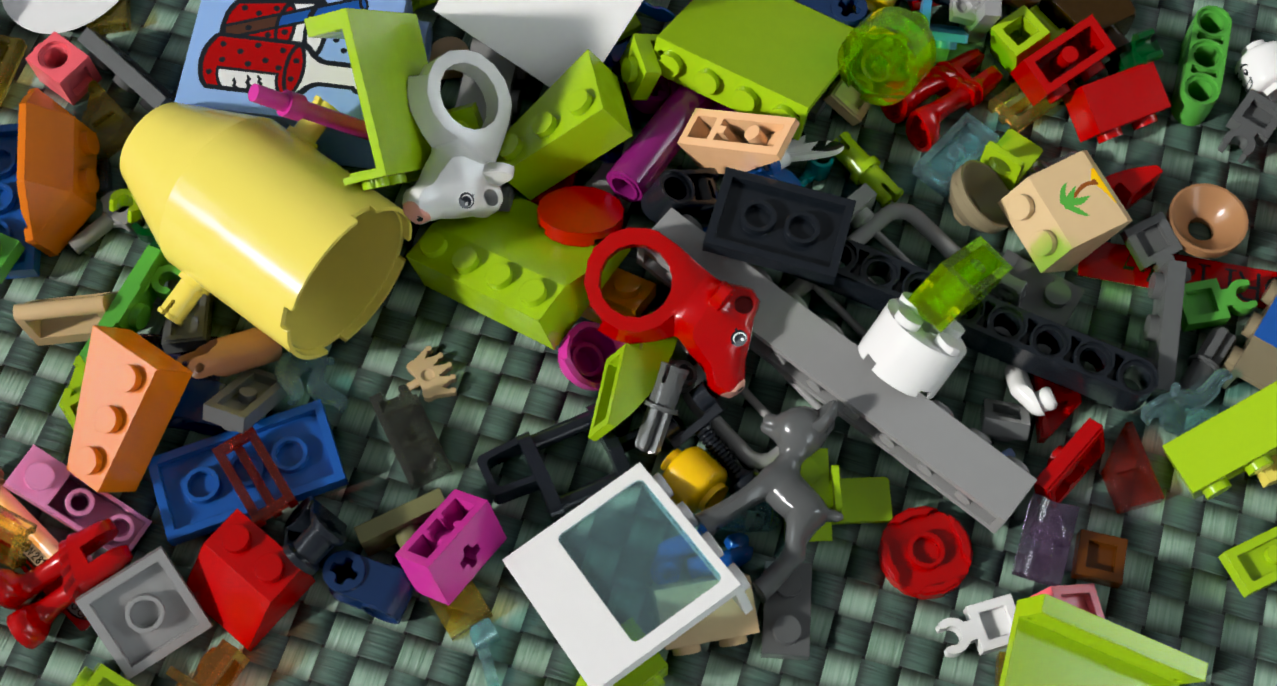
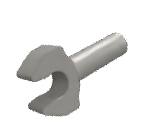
M116 190L110 191L101 197L100 200L103 203L102 216L67 242L78 255L113 228L126 229L128 232L133 231L132 225L134 223L127 221L128 209L124 212H119L122 207L118 208L115 212L109 210L110 196ZM142 215L141 219H139V220L136 222V223H138L139 225H140V223H141V221H142L143 215Z

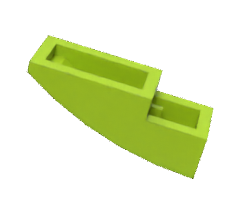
M673 336L647 343H625L606 359L588 439L593 441L599 440L630 416L650 395L661 367V361L669 363L675 350L677 337Z

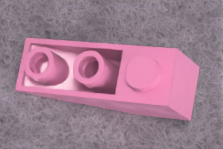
M33 444L5 481L3 487L76 532L97 521L110 518L118 528L119 534L104 545L103 548L110 550L117 546L127 545L130 551H132L152 521L108 492L97 493L69 472L65 464Z

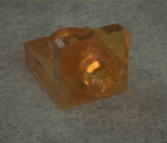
M222 639L217 647L209 649L204 654L197 667L198 673L193 680L172 665L165 674L178 682L176 686H232L250 659L239 649Z

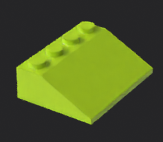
M515 195L510 212L496 211L487 218L473 216L457 219H440L434 222L406 255L425 286L555 350L590 304L584 285L587 260L593 248L604 238L596 239L595 245L589 247L567 246L555 242L547 237L545 229L543 227L539 228L537 224L538 205ZM630 248L619 251L608 260L602 272L601 289L631 251Z

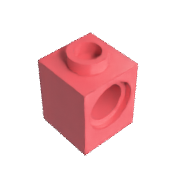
M55 31L43 42L39 43L25 58L39 81L73 106L102 79L91 58Z

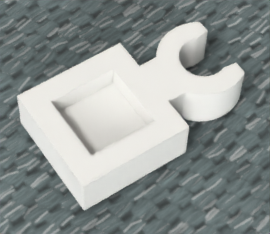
M1011 593L966 606L963 613L967 621L963 622L958 618H946L940 621L935 628L937 634L944 631H953L959 639L958 644L951 645L944 650L945 657L954 658L960 656L968 648L969 644L973 643L976 644L980 656L1007 648L1016 608Z

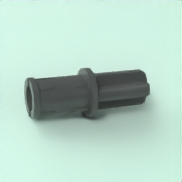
M1225 327L1213 328L1197 354L1190 355L1187 359L1188 368L1174 388V392L1171 393L1172 399L1179 405L1189 409L1197 408L1211 381L1217 380L1221 376L1222 371L1220 367L1236 343V336L1230 333L1229 329Z
M661 361V367L649 400L645 399L643 404L647 405L635 440V447L649 454H658L660 452L672 416H678L679 410L676 409L686 377L690 372L687 369Z

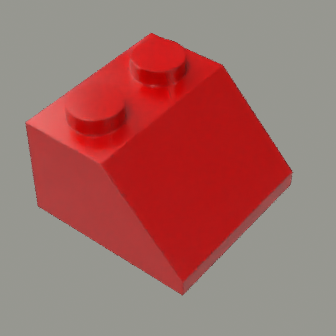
M237 508L203 543L186 584L204 611L251 652L315 583V579L295 566L285 555L282 546Z

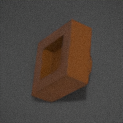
M1081 529L1076 536L1071 578L1118 589L1123 583L1128 539Z

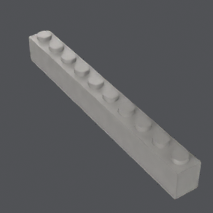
M671 207L652 228L677 243L714 277L721 281L725 280L728 283L749 287L755 291L760 304L754 318L749 346L752 351L825 405L832 400H836L839 417L994 534L1009 519L1037 481L1035 477L1029 474V469L1023 462L1015 457L1002 454L991 445L990 439L984 433L975 428H967L955 419L953 412L942 402L926 399L927 397L922 393L917 398L909 396L884 382L872 371L876 362L869 354L863 360L859 354L858 346L844 336L842 329L836 323L829 319L818 317L808 309L805 301L795 293L783 291L773 283L769 274L758 266L751 267L744 261L702 251L706 233L703 231L700 223L692 216L687 214L681 215ZM638 247L636 263L671 288L672 275L668 264L659 254L648 248Z

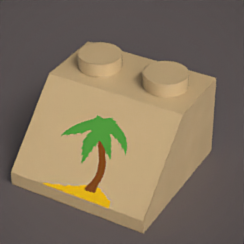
M1087 150L1075 153L1028 176L997 202L1040 273L1069 271L1133 221Z

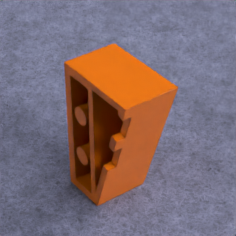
M93 325L66 469L97 493L136 492L193 372L131 329Z

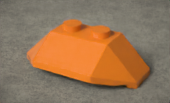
M32 88L28 90V94L19 103L16 182L21 213L27 225L24 228L25 242L52 257L57 256L68 244L67 242L73 238L96 210V192H98L100 186L97 175V154L100 151V143L94 131L40 89Z

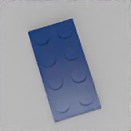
M321 399L260 419L244 434L226 431L153 456L148 465L167 541L172 546L215 532L237 508L249 519L303 501L309 496L314 497L349 484Z

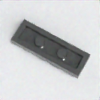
M88 27L77 39L90 51L88 56L95 65L105 71L110 69L116 74L112 80L118 86L132 95L136 92L142 97L139 104L146 111L150 112L163 104L175 101L176 97L111 39Z
M1169 259L1157 272H1153L1150 277L1148 298L1154 300L1152 315L1149 314L1144 324L1143 339L1149 341L1148 356L1144 357V359L1151 362L1157 369L1159 383L1148 399L1161 401L1174 392L1187 262Z

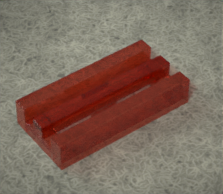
M253 426L244 434L239 433L212 449L250 517L258 527L261 528L266 525V520L272 516L275 519L283 514L282 510L290 506L292 509L299 505V502ZM249 441H251L283 495L277 500L272 496L243 447ZM232 451L236 452L267 506L260 510L257 508L227 454Z

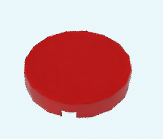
M571 186L559 188L547 193L539 201L537 208V224L539 228L543 227L545 235L551 240L567 246L589 247L595 245L596 239H602L612 232L622 230L624 208L620 200L609 192L594 187Z
M922 506L908 508L892 518L882 532L878 556L881 570L891 585L907 596L927 600L942 598L958 588L969 572L973 551L970 536L960 521L950 514L947 516L945 513L939 512L937 508Z

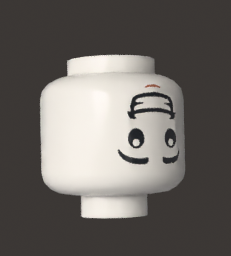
M1262 39L1256 40L1242 50V57L1236 63L1235 73L1247 94L1252 89L1269 100L1276 102L1277 41L1265 42Z

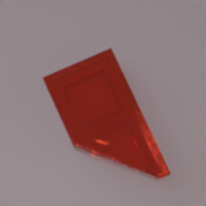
M1133 421L1125 423L1101 470L1102 478L1117 514L1160 503L1165 498Z

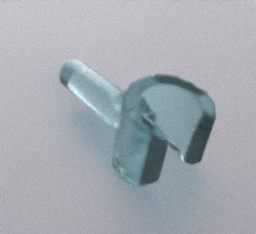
M485 618L471 627L469 635L478 652L479 659H481L487 686H499L493 657L488 647L501 639L490 618Z

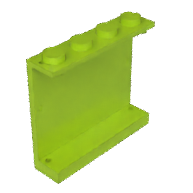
M692 0L657 36L654 51L662 71L661 76L734 111L796 118L800 124L793 139L798 141L801 138L809 111L841 70L851 74L855 69L867 34L794 0Z
M343 8L304 19L308 38L345 39L376 168L349 174L350 177L343 178L344 185L361 183L363 191L418 181L422 169L431 154V146L410 112L407 98L408 76H418L424 65L428 64L417 14Z
M1041 594L1017 600L999 686H1180L1183 684L1205 682L1208 663L1048 594Z

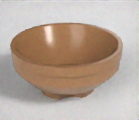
M1201 183L1185 187L1172 199L1166 214L1167 221L1183 247L1182 250L1200 258L1209 259L1227 255L1238 247L1248 231L1249 219L1242 202L1227 189L1214 184ZM1194 222L1206 225L1211 232V238L1203 241L1195 239L1190 235L1188 225Z

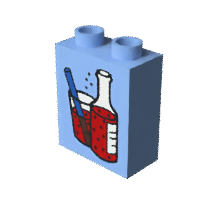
M201 0L174 102L270 118L286 129L289 125L294 127L298 121L279 116L275 109L249 101V89L256 83L279 92L284 90L294 91L305 95L309 102H313V98L317 95L339 112L364 120L345 39L308 38L304 19L343 8L413 13L411 0ZM418 20L429 63L433 39L432 23ZM327 127L316 142L319 146L316 150L338 165L368 169L376 168L368 140Z

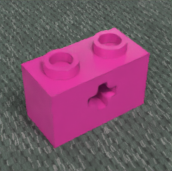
M454 489L399 549L395 556L417 593L449 606L505 542L507 537L488 500Z

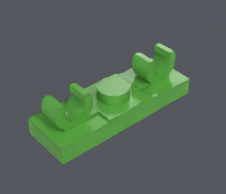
M148 245L98 323V326L131 329L136 333L142 330L150 320L152 304L157 296L165 301L171 293V289L164 287L165 283L169 280L180 281L181 278L178 274L181 271L169 264L161 249ZM90 338L88 339V341L86 342L85 346L79 354L85 361V363L87 359Z

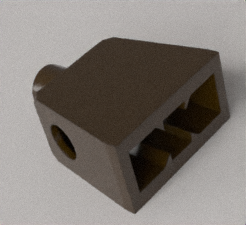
M1041 0L1039 4L1040 10L1059 29L1065 28L1069 30L1093 14L1116 48L1129 43L1125 35L1128 33L1136 16V9L1131 0ZM1116 50L1108 55L1110 60L1117 56Z

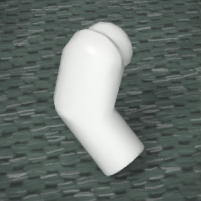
M1007 365L1004 375L1010 394L1032 415L1045 416L1046 411H1052L1057 408L1058 402L1050 387H1043L1035 392L1026 371Z

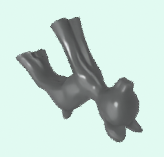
M836 400L828 402L819 410L807 406L792 407L778 415L766 414L760 430L774 440L779 447V455L742 489L714 506L694 515L699 523L697 528L701 533L704 534L708 531L712 536L744 512L765 501L785 519V543L783 550L778 558L752 582V590L763 604L771 598L806 559L807 543L816 531L826 522H839L843 520V514L829 509L824 500L805 481L800 473L802 463L823 446L835 427V419L838 415Z

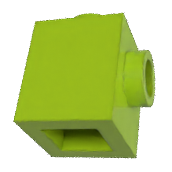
M1023 5L991 27L990 53L1010 74L1022 60L1050 42L1051 32Z

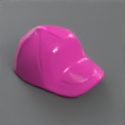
M583 321L575 325L565 335L558 349V364L563 375L581 389L599 391L606 359L625 344L597 331L600 324L596 322Z

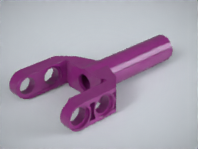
M667 79L671 95L609 170L606 176L608 184L613 192L622 199L629 202L641 201L643 194L659 178L681 150L677 142L695 108L737 111Z

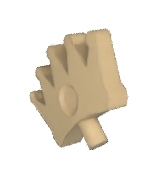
M426 346L406 366L407 371L415 377L414 380L406 383L409 391L421 386L426 402L457 395L455 387L447 388L450 384L457 381L456 375L445 376L449 371L453 370L452 363L447 362L446 364L438 365L444 360L442 352L428 357L433 353L431 346Z

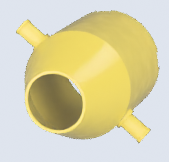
M316 95L313 98L312 103L338 111L325 100L323 101L321 97ZM171 102L153 109L137 123L129 134L120 156L121 174L167 261L181 271L178 274L181 278L163 304L157 308V311L170 321L182 326L183 321L203 294L208 296L211 293L294 356L303 360L316 359L327 355L328 350L324 347L330 345L338 338L346 343L376 313L389 295L404 267L406 259L400 253L404 239L407 241L412 239L411 220L404 214L403 209L374 189L363 191L361 183L344 185L343 178L350 177L349 174L351 173L316 150L319 147L316 142L327 127L305 119L298 121L294 127L289 125L286 129L270 118Z

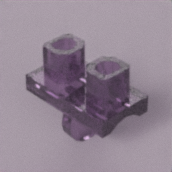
M1034 493L1030 499L1011 574L1047 586L1061 585L1080 507L1057 503Z

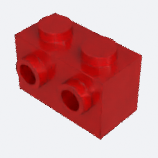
M1091 14L1022 60L1010 74L1033 107L1045 99L1051 105L1072 90L1068 85L1079 76L1083 82H1086L1106 68L1102 60L1117 48L1093 14Z
M1154 61L1145 65L1134 66L1083 85L1062 97L1080 143L1094 137L1097 138L1099 144L1123 135L1121 127L1129 124L1132 125L1134 131L1158 121L1156 113L1171 107Z

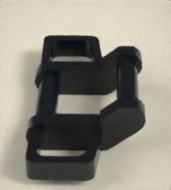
M642 402L638 409H640L644 416L647 405ZM596 403L587 406L586 412L530 435L529 432L516 436V438L480 455L477 463L495 503L503 504L539 490L553 523L566 515V512L573 510L631 469L625 452L635 448V440L639 428L619 438L612 429L599 440L610 459L614 472L560 496L556 492L538 451L589 430ZM522 453L532 475L504 486L497 485L492 477L491 469Z

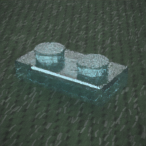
M966 112L914 165L912 174L945 198L950 193V182L954 171L966 161H980L986 144L989 141L997 143L999 135Z

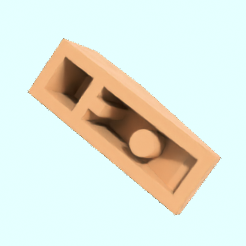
M695 108L677 143L700 169L714 168L718 174H725L726 167L748 172L780 161L800 122L792 117Z

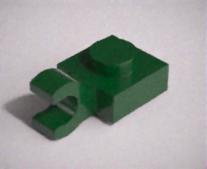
M1153 28L1133 34L1131 42L1116 49L1117 56L1105 63L1109 76L1140 64H1148L1163 57L1164 53L1158 41L1151 42V36L1155 34Z

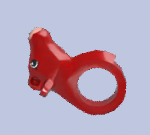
M628 227L612 232L593 248L587 260L584 285L591 308L602 320L597 331L615 341L628 344L655 342L673 336L677 337L704 370L707 385L712 392L718 396L730 399L744 389L746 384V357L752 337L754 318L760 304L753 289L728 283L725 280L721 281L714 277L677 243L668 239L659 231L650 228ZM631 247L648 248L659 254L668 264L672 275L671 291L664 304L653 313L641 317L624 316L613 310L604 300L601 290L602 272L608 260L619 251Z

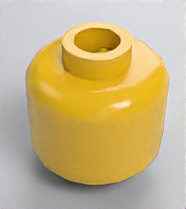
M692 446L684 451L677 448L668 454L661 464V469L664 471L662 476L674 493L670 499L676 505L683 501L693 514L721 502L729 490L726 485V469L701 447Z

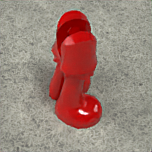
M976 48L950 60L938 62L935 66L925 70V78L918 82L886 87L879 94V105L886 118L892 123L898 124L908 118L906 122L908 140L918 151L925 153L937 145L940 139V123L960 108L970 109L975 105H979L999 85L1003 75L993 65L972 78L970 74L982 63L985 57ZM934 94L941 96L930 104L917 108L919 104Z
M110 518L97 521L76 533L67 535V538L58 544L59 549L55 554L24 574L17 573L8 568L0 569V606L16 610L7 616V625L11 634L21 645L28 649H34L46 640L54 620L72 603L76 604L75 600L77 597L124 569L134 558L129 547L121 545L108 550L93 560L91 554L109 543L119 534L118 528ZM60 577L63 578V584L38 602L28 605L49 585Z

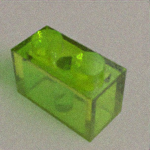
M980 235L941 262L908 300L917 308L918 313L926 322L934 325L942 332L979 304L1013 267Z

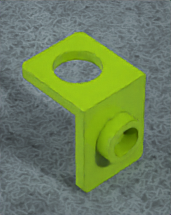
M1008 129L997 143L989 141L986 144L980 162L995 171L1011 191L1040 158L1043 149L1015 130Z
M831 465L829 471L831 509L842 513L844 516L842 521L832 522V525L888 523L892 520L890 485L887 477L840 478L839 465Z

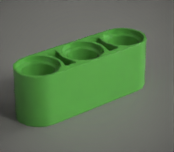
M1208 5L1199 9L1182 40L1171 101V113L1174 119L1186 126H1196L1204 122L1221 93L1232 19L1228 12L1218 6Z

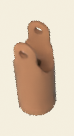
M257 327L210 340L195 351L179 356L176 361L181 364L186 361L188 364L187 368L193 372L191 377L195 379H202L212 375L227 377L279 361L283 350L280 344Z

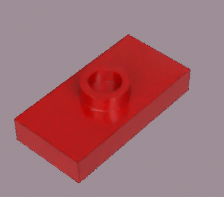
M1089 418L1065 446L1060 445L1052 452L1048 459L1047 467L1036 478L1037 481L1034 484L1037 506L1048 513L1053 512L1105 452L1102 424Z

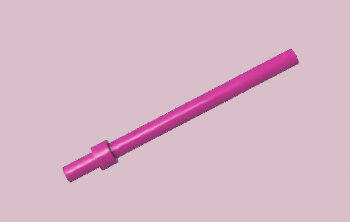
M256 83L249 89V101L275 109L279 116L294 121L305 119L369 141L364 120L309 102L305 95L291 90L279 92Z

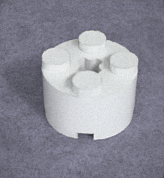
M903 292L899 298H893L888 301L860 341L858 351L863 360L867 354L870 355L876 362L872 371L893 388L916 398L921 391L927 392L926 399H932L967 352L965 343L961 339L965 330L960 323L949 316L943 315L941 318H938L926 311L925 303L916 295L910 292Z

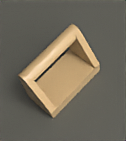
M119 291L31 300L15 304L13 306V317L17 324L38 346L88 341L93 325H98Z

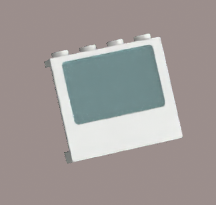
M640 462L502 559L588 686H613L731 598L745 615L753 610L745 593L751 585L735 563L726 567L720 559L724 553L713 536L708 531L703 535L698 533L694 527L699 523L688 506L683 501L675 505L670 499L674 493L659 472L651 476Z

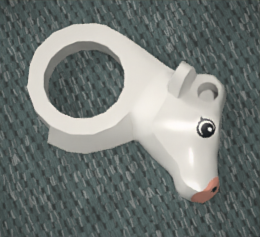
M449 50L424 65L418 76H408L407 98L410 112L422 135L431 146V154L422 169L418 181L403 194L402 205L404 214L409 220L419 225L438 219H457L473 216L480 218L489 217L499 210L503 202V193L500 187L514 177V166L496 162L508 129L512 110L511 96L505 79L496 66L480 53L469 50ZM456 70L465 73L476 82L482 91L486 102V119L481 129L474 130L462 126L450 116L444 107L440 94V85L445 71Z

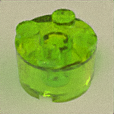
M883 7L869 14L848 34L838 51L839 73L847 87L849 88L852 85L861 94L859 98L865 102L878 106L893 105L908 96L930 73L936 59V43L929 28V21L925 15L920 12H911L901 7Z

